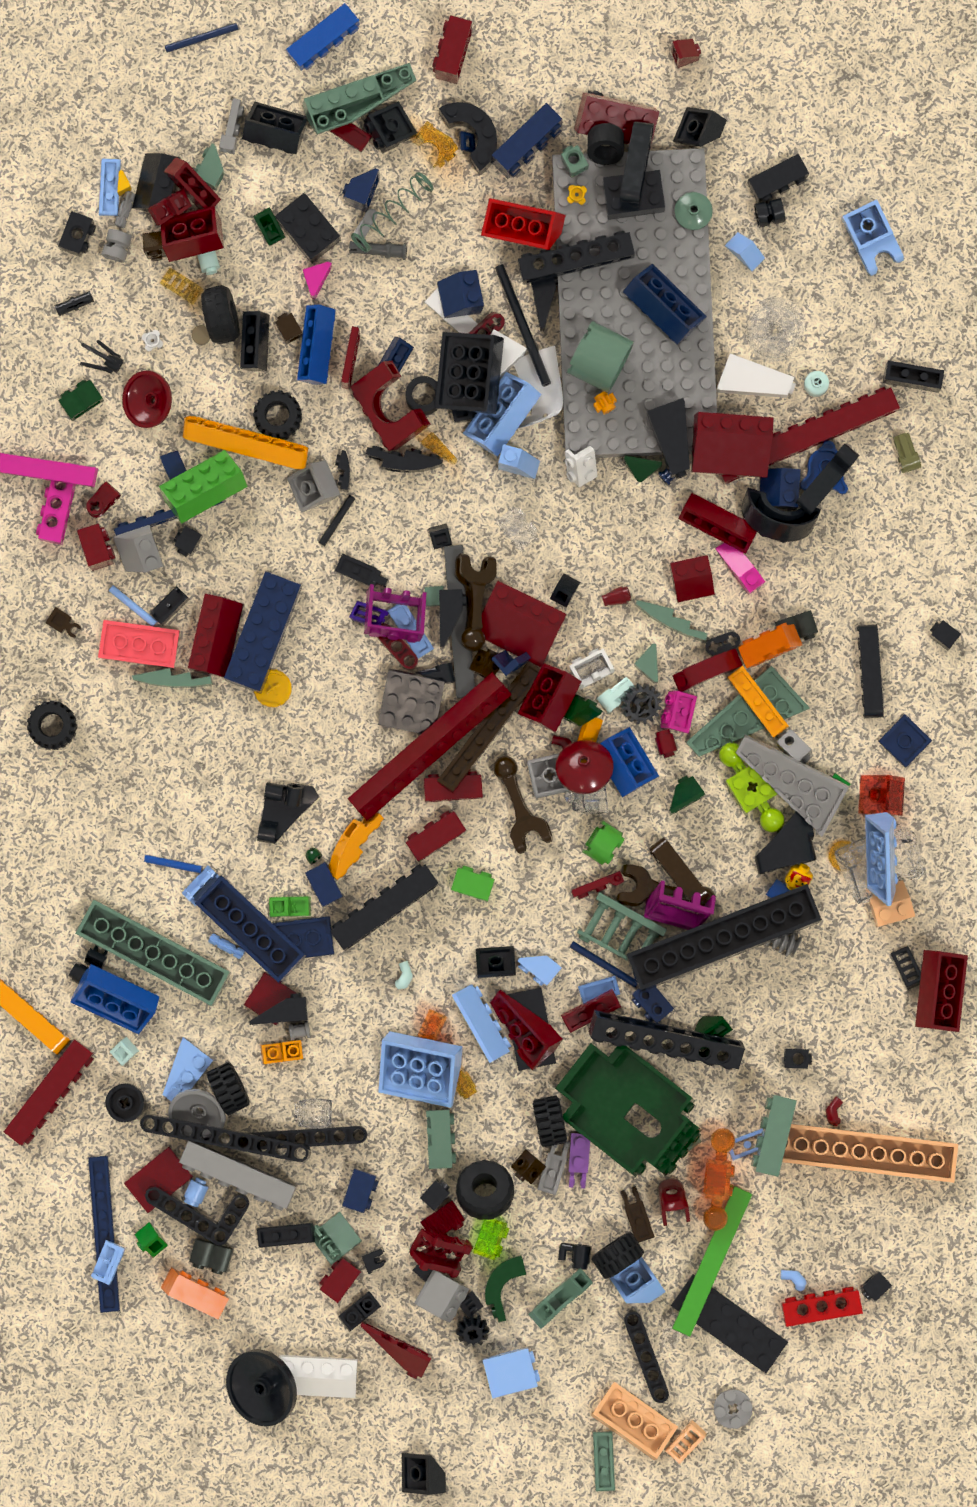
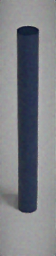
M233 23L165 45V49L168 53L239 29L237 23Z
M572 942L569 948L634 988L637 986L636 980L578 943Z

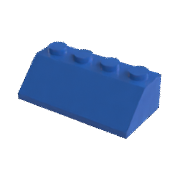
M90 964L82 975L70 1003L136 1034H140L155 1014L160 996Z

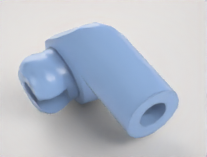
M781 1270V1280H792L797 1291L805 1289L807 1282L799 1271Z

